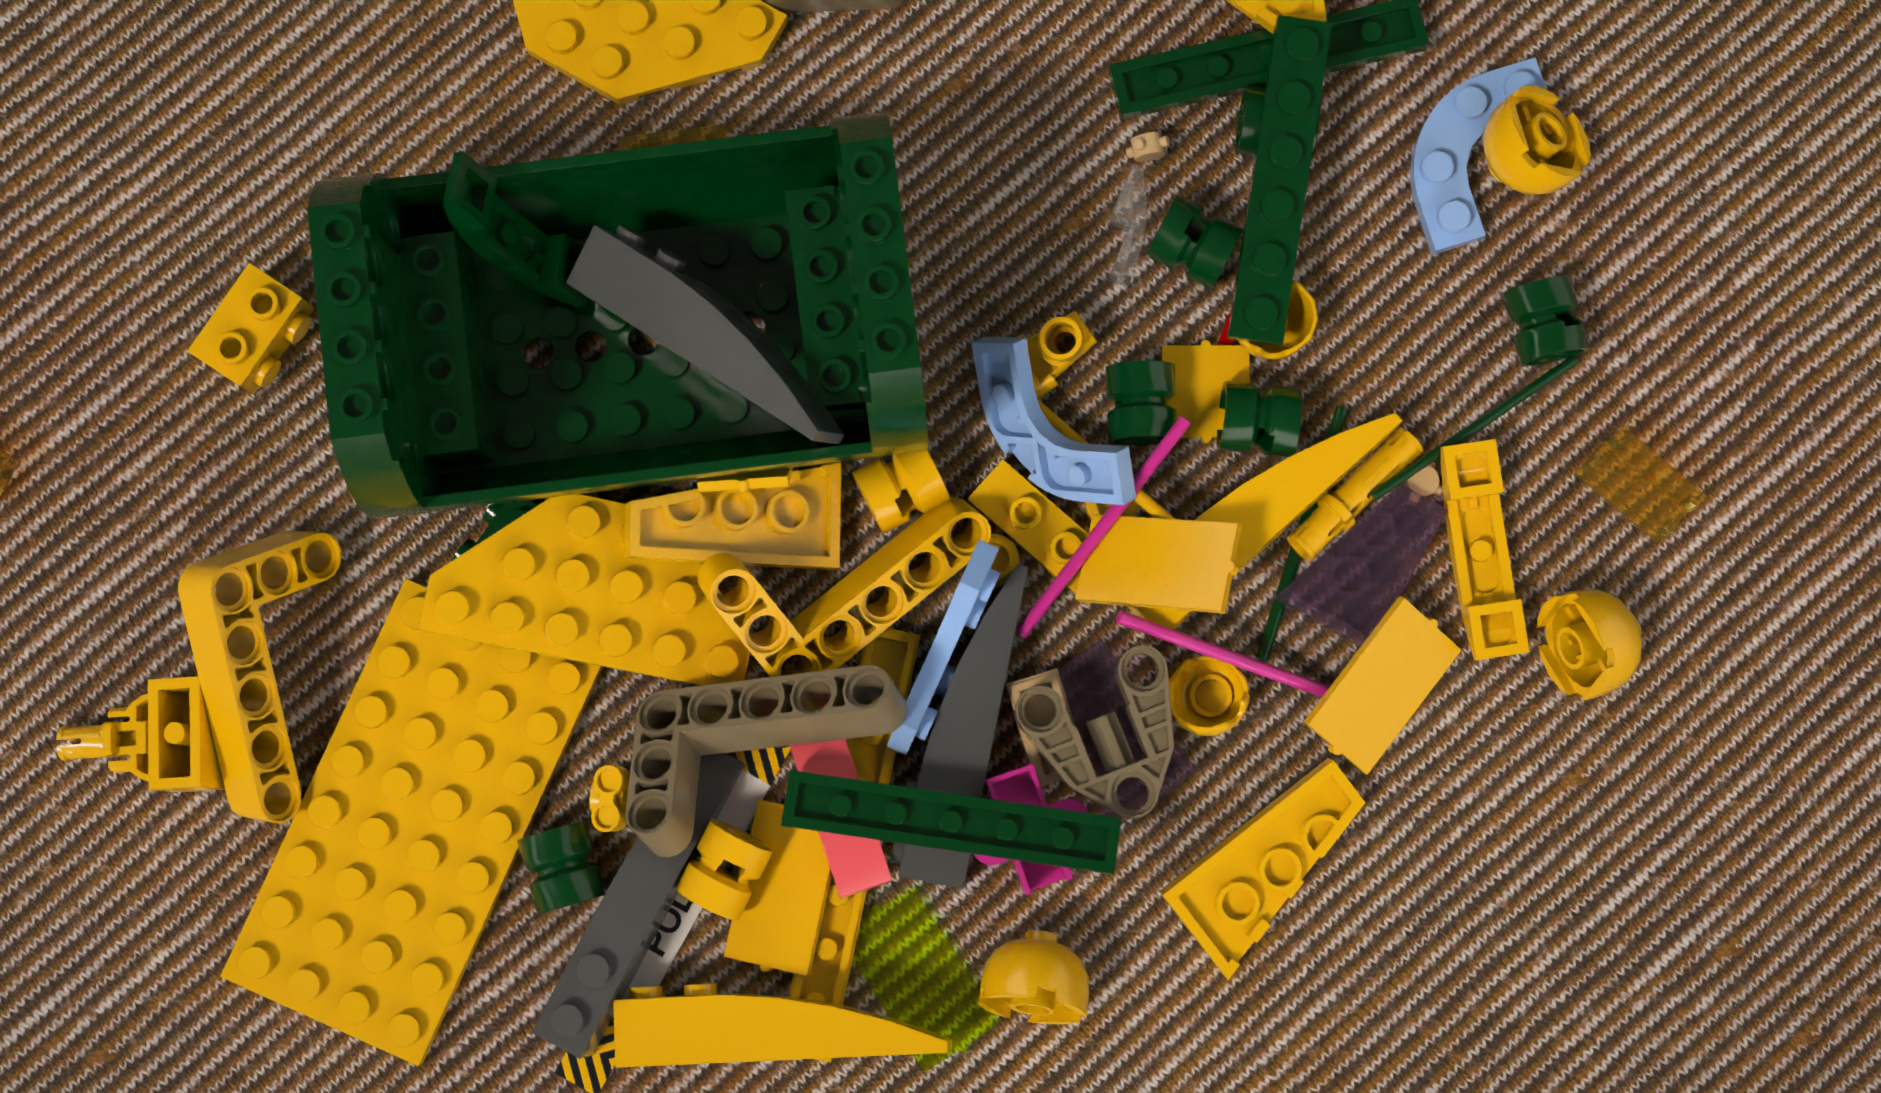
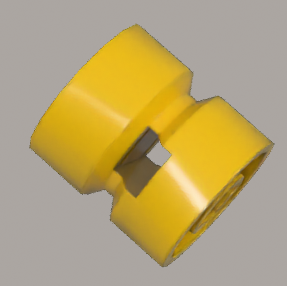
M928 451L892 455V461L889 463L878 459L852 472L861 494L883 534L910 521L912 510L917 509L922 513H926L951 500Z
M711 819L697 846L701 858L690 860L676 890L696 905L724 918L738 921L752 894L748 882L749 880L760 878L773 853V849L756 837L732 825ZM723 860L734 864L732 871L720 866Z

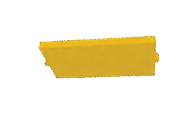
M1092 514L1089 533L1103 515ZM1120 516L1083 563L1075 599L1085 603L1225 614L1232 576L1236 575L1239 571L1235 560L1242 526L1238 523Z
M1401 596L1396 599L1304 720V723L1329 744V752L1335 755L1341 754L1365 775L1369 774L1461 652V649L1437 628L1438 621L1436 619L1425 617L1409 601Z
M758 799L750 835L773 849V853L760 878L749 880L748 882L752 894L739 920H731L724 957L760 965V969L763 972H771L774 968L803 976H810L832 873L818 831L781 826L784 805Z

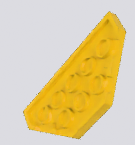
M513 0L525 47L530 56L619 105L640 100V96L668 88L673 91L712 80V76L738 69L746 71L763 66L788 23L786 14L761 0Z
M582 494L550 497L432 573L428 579L418 626L420 631L699 686L745 680L750 651L712 606L699 587L698 572L702 563L624 559L625 504Z

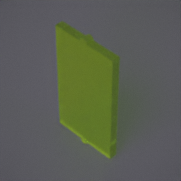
M914 887L881 908L873 906L870 910L871 915L861 920L853 961L888 1016L952 1039L953 1050L948 1053L913 1054L924 1073L957 1051L965 1053L968 1049L967 1044L1000 1024L995 1014L985 1011L978 1005L979 989Z

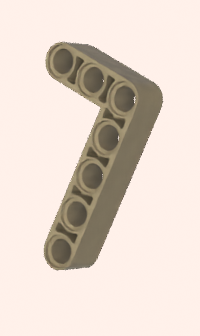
M875 665L661 690L652 693L641 703L636 715L625 813L626 823L630 830L652 853L659 857L667 858L678 855L686 849L693 836L701 756L888 734L899 728L906 719L908 712L907 702L885 670ZM877 697H880V698H879L878 700H876L874 703H871L874 699H876Z

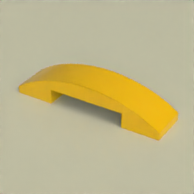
M1496 439L1443 446L1440 448L1441 478L1447 536L1458 600L1474 660L1529 653L1522 600H1516L1499 494L1504 492Z

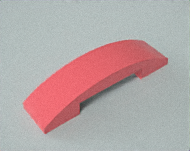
M846 739L790 746L797 770L800 772L859 780ZM818 832L840 899L892 882L879 840Z

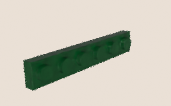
M1391 0L1326 15V22L1332 23L1324 74L1425 51L1429 46V41L1418 0ZM1263 29L1110 64L1108 73L1120 120L1243 93L1246 85L1265 87L1273 34Z
M1278 15L1275 21L1227 338L1276 346L1283 345L1332 23L1283 15Z
M790 770L781 826L1114 875L1122 818Z

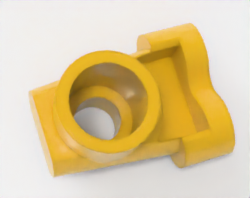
M1076 311L1064 317L1050 319L1040 331L1028 338L1023 333L1017 336L1027 339L1036 396L1041 398L1058 386L1056 378L1097 343V340ZM1064 334H1071L1075 337V346L1067 353L1060 352L1057 348L1058 339Z
M605 765L600 767L594 775L589 797L591 821L594 827L601 832L620 831L627 825L625 813L630 773L622 766Z

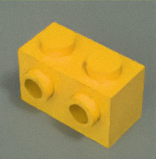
M248 263L187 352L255 395L260 387H267L275 379L281 368V361L279 359L289 344L298 343L307 333L312 322L310 314L314 307L302 297Z

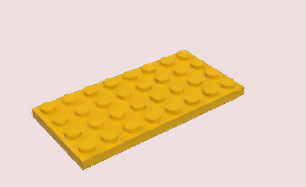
M405 578L220 977L416 1066H420L428 1054L520 852L517 840L525 838L530 830L603 667L420 631L418 626L427 587Z

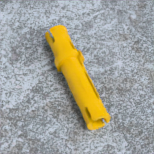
M1401 427L1398 428L1331 495L1328 493L1324 494L1317 501L1319 507L1287 536L1290 546L1302 558L1312 562L1341 531L1348 532L1356 524L1355 518L1374 500L1370 494L1372 490L1405 469L1423 453L1424 450L1420 442L1409 431H1404Z

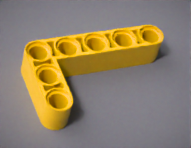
M951 497V500L920 516L791 621L786 618L754 576L734 555L720 553L707 558L699 569L698 585L712 606L770 677L838 669L966 566L978 540L989 543L991 527L988 520L965 500ZM968 518L966 529L958 536L951 537V531L957 521ZM921 552H926L924 563L915 570H909V564L913 557ZM732 575L739 577L737 585L733 590L722 594L717 593L718 585L724 578ZM885 586L884 593L878 601L866 604L868 594L873 589ZM764 615L770 616L769 623L763 630L754 633L749 632L750 626L756 618ZM843 620L842 627L837 634L832 637H824L825 629L829 624L834 621ZM792 655H801L800 661L795 668L789 671H781L782 664L787 658Z
M283 531L195 562L186 567L179 579V598L228 803L232 811L241 817L280 824L293 818L300 807L302 800L301 788L259 606L326 581L335 575L342 559L341 548L338 541L332 535L324 532Z

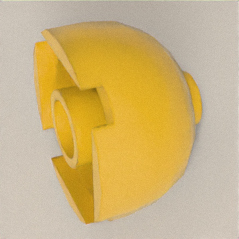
M1537 85L1522 86L1500 103L1490 114L1482 136L1485 158L1492 176L1507 187L1525 195L1550 194L1565 187L1583 173L1581 169L1590 162L1589 140L1581 122L1573 112L1564 117L1561 111L1554 106L1555 103L1561 100L1554 93Z
M1577 590L1553 596L1542 605L1537 617V628L1545 626V636L1548 645H1538L1539 653L1548 675L1562 692L1568 696L1578 693L1583 696L1580 700H1590L1606 695L1628 682L1641 661L1642 632L1637 619L1620 599L1600 590Z
M1029 930L1025 932L1024 939L1010 940L996 948L991 954L983 971L978 1005L985 1011L1009 1019L1012 1009L1019 1013L1031 1015L1027 1021L1031 1023L1057 1025L1077 1023L1081 1021V1015L1085 1018L1087 1015L1089 976L1083 961L1069 947L1057 943L1056 934L1042 930Z

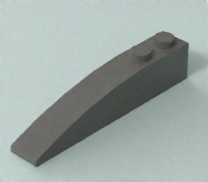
M619 224L616 230L597 225L593 226L566 281L568 285L812 441L840 445L845 434L812 387L781 350L739 309L706 283L685 271L689 264L686 260L661 248L656 253L645 246L649 239L647 236L627 225Z
M1016 566L985 613L956 668L940 706L922 761L919 778L908 777L906 787L982 798L1028 571L1027 566ZM894 843L890 862L901 864L898 876L963 889L970 854Z
M726 753L701 756L694 831L691 842L681 853L667 858L659 857L652 853L637 837L583 933L531 1033L579 1059L594 1055L614 1016L613 1000L623 999L678 894L676 887L690 860H696L699 854L697 846L710 820L718 818L745 763Z

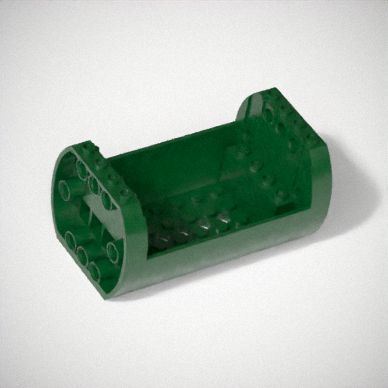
M887 111L831 118V125L483 167L498 179L495 195L545 235L551 236L565 233L583 248L594 225L616 230L619 224L627 225L647 236L649 239L645 246L656 253L661 248L686 260L689 264L685 271L706 283L745 316L755 315L760 317L766 324L764 334L781 350L812 387L845 434L840 445L812 441L660 343L651 354L639 355L633 352L630 341L633 334L639 329L592 299L588 298L587 306L576 307L561 302L518 282L487 262L461 238L447 217L443 200L450 171L388 178L382 173L323 179L316 183L310 194L307 214L330 438L340 470L352 497L360 509L372 518L381 519L928 451L922 370L893 141ZM596 334L605 338L607 343L606 352L599 360L593 362L585 361L578 355V345L584 337ZM536 341L549 342L554 350L551 362L542 368H533L527 365L525 360L527 348Z

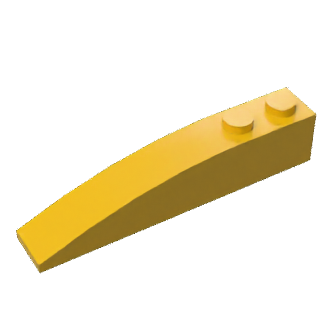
M1396 413L1341 432L1302 450L1245 482L1198 516L1195 521L1238 523L1242 526L1235 560L1239 573L1324 494L1328 493L1397 430L1403 420ZM1127 606L1135 616L1174 630L1195 612Z
M717 983L684 985L683 996H663L662 986L630 987V998L613 1000L615 1068L948 1053L953 1050L951 1038L895 1018L840 1004L789 996L738 993L717 994Z

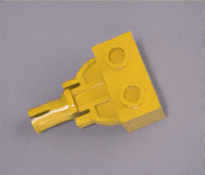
M198 676L149 679L148 693L138 697L128 707L110 708L108 711V718L130 719L128 722H105L102 725L76 727L62 726L57 731L56 740L81 741L80 744L56 745L57 754L63 761L99 757H130L128 760L108 761V768L114 773L132 772L138 778L148 782L149 790L166 792L225 790Z

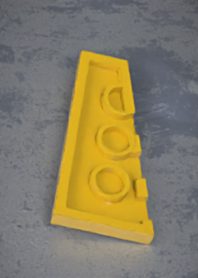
M841 462L800 471L795 470L792 472L788 487L698 492V489L630 501L625 504L624 559L704 563L707 558L715 554L727 553L734 555L745 566L836 570L840 568Z
M1327 758L1160 890L1159 893L1222 975L1229 980L1240 966L1238 962L1253 942L1257 943L1271 926L1269 924L1270 920L1288 898L1292 899L1304 883L1302 879L1319 857L1323 858L1366 802L1335 761Z

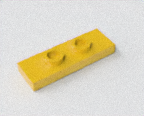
M1003 459L967 499V502L1054 577L1058 575L1088 536V533ZM1081 567L1066 585V588L1075 596Z

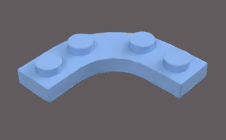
M1536 57L1482 73L1461 83L1440 100L1423 124L1412 151L1410 184L1414 204L1431 255L1481 241L1486 236L1469 187L1468 159L1472 146L1484 133L1490 114L1500 103L1522 86L1537 85L1546 89Z
M982 337L971 342L982 407L989 427L1005 455L1013 452L1018 460L1031 472L1028 477L1031 482L1057 497L1072 501L1125 505L1136 499L1129 446L1085 444L1068 439L1052 427L1041 411L1034 390L1026 338Z
M978 540L933 644L906 701L908 708L906 719L899 728L892 732L887 747L907 755L914 737L925 741L938 712L928 706L934 694L945 697L956 671V667L949 665L948 661L964 626L975 630L1000 575V572L991 569L999 548Z

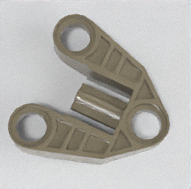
M1146 645L1134 646L1123 653L1117 662L1115 671L1117 683L1126 706L1124 711L1144 759L1135 761L1116 711L1085 723L1105 772L1104 775L1097 777L1077 726H1073L1064 701L1055 690L1041 685L1030 687L1018 698L1014 709L1016 723L1068 789L1121 817L1130 819L1145 816L1155 806L1174 749L1167 663L1161 652L1154 647ZM1136 655L1150 657L1157 666L1156 679L1148 686L1135 685L1127 677V663ZM1032 696H1046L1055 705V717L1049 725L1037 727L1026 720L1024 705ZM1129 777L1141 780L1147 787L1148 792L1144 805L1135 810H1129L1121 806L1116 795L1120 782Z

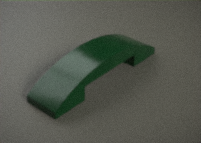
M464 151L454 153L443 205L450 223L461 238L487 262L518 282L561 302L576 307L587 306L588 297L566 283L583 248L565 233L551 236L545 235L495 195L498 182L495 176Z

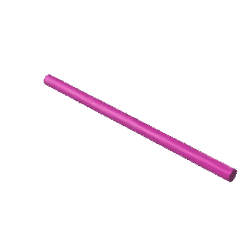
M1181 415L1133 476L1136 495L1191 425ZM1130 502L1125 505L1112 504L1018 625L1015 630L1024 638L1028 636Z
M1122 610L1117 614V624L1313 695L1323 697L1330 688V686Z

